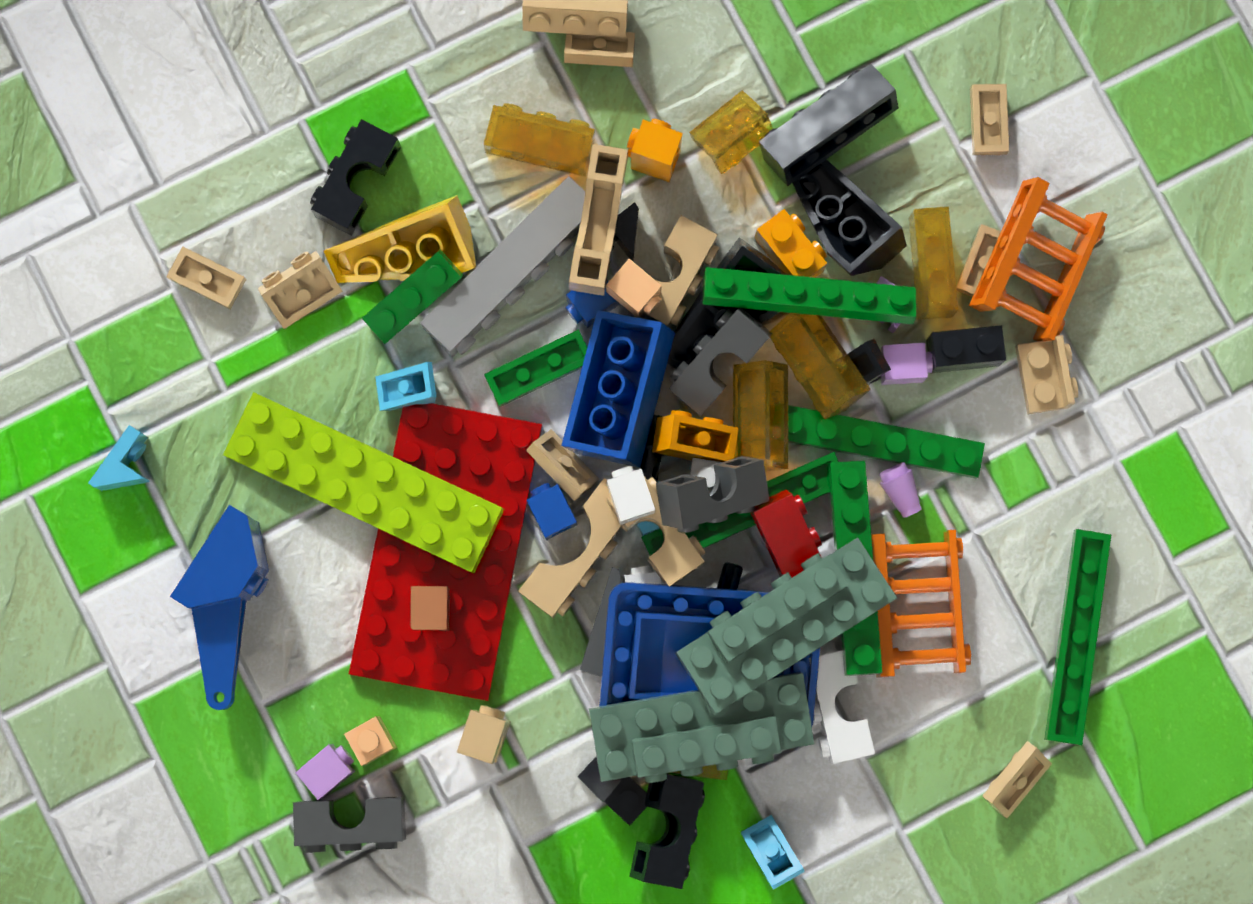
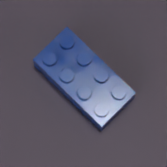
M597 310L561 446L575 454L640 468L675 336L674 331L662 322Z

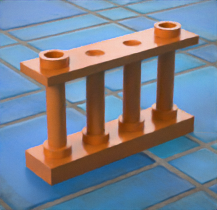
M1039 177L1022 182L969 306L980 312L996 310L997 307L1001 306L1038 326L1033 340L1054 341L1055 337L1059 336L1064 328L1065 320L1063 318L1093 248L1105 232V226L1103 225L1108 214L1097 212L1086 215L1084 219L1048 200L1046 191L1050 183ZM1042 212L1078 232L1071 250L1034 231L1032 224L1037 213ZM1028 243L1065 263L1058 281L1020 262L1018 256L1024 244ZM1014 274L1052 294L1044 313L1007 294L1005 286L1010 276Z
M948 530L944 532V542L891 545V542H885V533L871 534L873 561L895 594L948 591L949 613L897 616L896 612H890V603L878 610L883 673L876 674V678L895 676L894 669H900V665L953 662L954 673L966 672V665H971V650L969 644H964L958 567V559L963 558L962 538H956V530ZM945 556L947 577L894 580L893 577H888L887 563H892V559ZM951 628L952 648L899 651L898 648H893L892 634L897 633V630Z

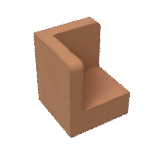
M411 586V629L449 631L450 588L447 586Z

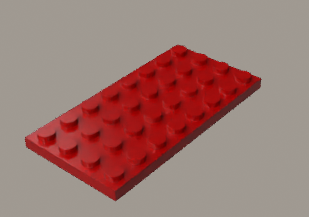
M434 403L414 404L402 408L393 452L394 458L496 504L505 510L475 573L378 529L349 675L489 701L527 499L535 466V459L526 450L535 440L540 438L542 424ZM411 586H447L450 588L449 631L411 629Z

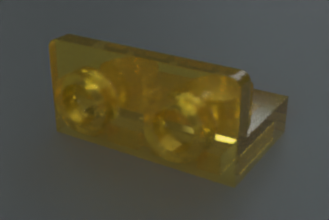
M742 90L689 133L692 140L713 160L717 170L724 174L760 146L759 141L773 127L768 114Z

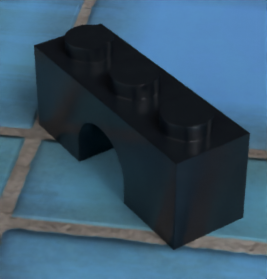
M362 119L357 128L352 126L344 140V145H346L340 157L335 156L327 170V174L330 176L323 187H317L310 201V204L313 205L311 211L316 218L350 236L353 235L368 208L365 199L350 190L353 177L363 170H372L385 176L401 148L397 137Z
M666 773V780L649 783L644 806L660 810L664 814L666 819L665 833L658 841L653 843L636 842L629 877L646 883L683 889L684 880L687 879L690 871L689 855L691 845L697 837L696 821L698 811L702 807L705 798L704 782Z

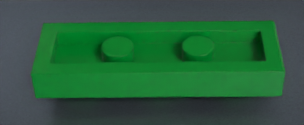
M440 249L363 316L362 319L379 339L386 344L464 275Z
M578 329L485 373L484 376L499 407L581 369L587 345Z

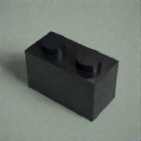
M1002 325L932 332L926 339L927 350L932 354V373L999 367L1006 361Z

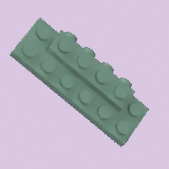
M858 537L823 559L819 553L812 556L801 564L804 571L793 578L789 572L782 575L770 584L774 590L761 597L759 592L752 594L740 602L743 609L733 616L728 611L717 616L709 622L713 627L711 630L675 653L714 715L897 599L895 593Z
M802 672L775 676L715 715L699 690L589 708L601 782L637 776L638 778L645 777V782L647 783L659 782L667 779L666 773L681 771V776H693L703 773V766L716 764L717 770L733 769L738 767V760L752 758L753 764L767 763L773 761V754L781 753V750L814 745Z

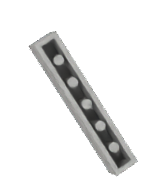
M568 176L420 322L423 329L452 358L458 352L461 355L467 352L476 341L473 337L482 328L485 330L491 328L501 316L498 312L507 303L510 306L515 304L525 293L523 287L531 279L534 281L539 280L550 268L547 263L556 254L561 257L573 246L574 241L572 238L579 232L585 191Z

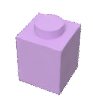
M925 342L883 345L880 349L891 368L890 371L881 376L882 385L923 383L928 378V373H932L931 352H926Z
M328 744L295 773L316 799L321 800L355 772L351 766L354 759L342 745L336 748L333 744Z

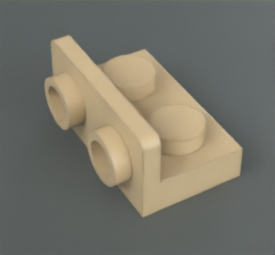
M317 251L312 254L309 252L300 254L291 261L292 267L282 273L279 270L272 272L261 281L263 285L258 290L283 329L343 292Z
M1063 335L1056 336L1054 341H1037L1015 346L1027 415L1067 409L1075 404L1074 398H1078V385L1075 377H1070L1068 364L1072 363V352L1068 343L1064 344Z

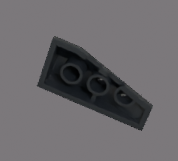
M827 159L792 183L827 255L850 276L882 269L907 247L902 226Z
M740 237L717 266V268L787 275L768 257ZM702 289L674 331L675 336L667 363L675 369L683 361L689 365L697 356L693 349L706 334L712 339L721 329L716 325L718 320L729 308L734 312L738 308L703 305ZM745 309L760 323L766 319L768 321L778 314L776 311Z

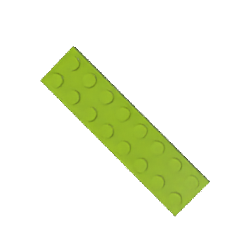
M253 392L223 453V456L472 573H475L505 510L496 504Z

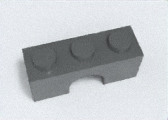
M729 308L716 323L721 328L711 339L706 334L693 349L697 354L696 358L689 365L683 361L670 376L675 382L669 389L699 416L707 410L727 386L714 373V358L718 354L729 352L737 355L747 364L773 334L744 308H738L736 312Z
M741 456L715 464V485L710 493L708 492L707 481L704 477L684 474L656 483L662 525L677 528L678 532L686 533L698 530L701 523L723 522L732 513L753 512L756 509V505L769 501L764 460Z
M405 796L365 799V817L357 827L353 828L345 827L337 821L334 814V800L293 802L294 846H304V853L325 852L326 845L340 844V851L362 850L361 843H376V849L397 848V842L406 840Z

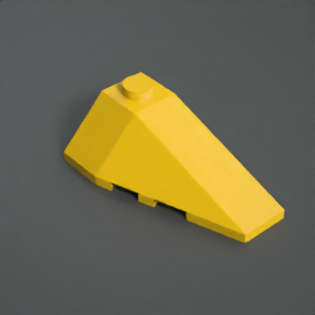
M457 195L323 251L337 283L377 282L378 280L404 281L440 249L461 273L476 267L471 227Z

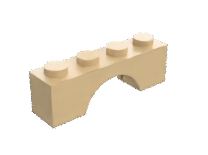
M593 144L582 217L569 277V290L604 296L628 161V149Z
M605 478L583 505V510L591 525V536L585 551L577 559L564 565L553 566L539 563L518 590L521 595L552 618L557 613L564 616L575 601L571 594L577 586L586 587L597 572L592 568L600 556L605 560L609 557L618 544L613 539L621 528L626 532L628 531L623 524L620 525L618 517L607 503L610 493Z

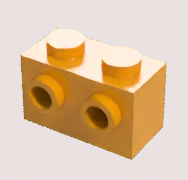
M643 119L640 129H632L627 148H629L628 157L631 158V169L670 183L681 152L683 133L671 129L672 126L665 121L652 119L650 122Z
M783 209L756 229L754 237L756 242L771 261L787 275L816 278L824 272L827 265L825 261L827 255L817 241L810 242L803 233L806 230L805 226L794 213L789 215Z
M672 410L670 415L657 418L652 452L691 461L693 458L725 462L734 459L738 428L723 425L724 421L720 419L705 417L701 420L692 418V414L689 412Z

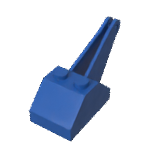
M231 505L227 507L170 595L177 602L192 609L206 700L209 706L216 710L228 709L234 703L246 602L250 601L253 595L258 597L269 581L265 577L269 572L259 522ZM220 692L224 694L222 702L217 700V695Z

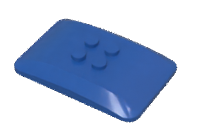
M634 582L616 585L608 598L599 707L698 690L675 653L711 630L713 627L709 622L726 611L733 616L741 611L743 607L740 602L757 591L680 585L669 587L665 584ZM759 592V594L761 595V597H763L764 595H766V594L769 593V592ZM820 648L776 675L803 673L811 726L814 721Z

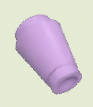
M905 463L897 464L879 474L882 480L880 482L881 487L903 518L922 510L912 469H907Z

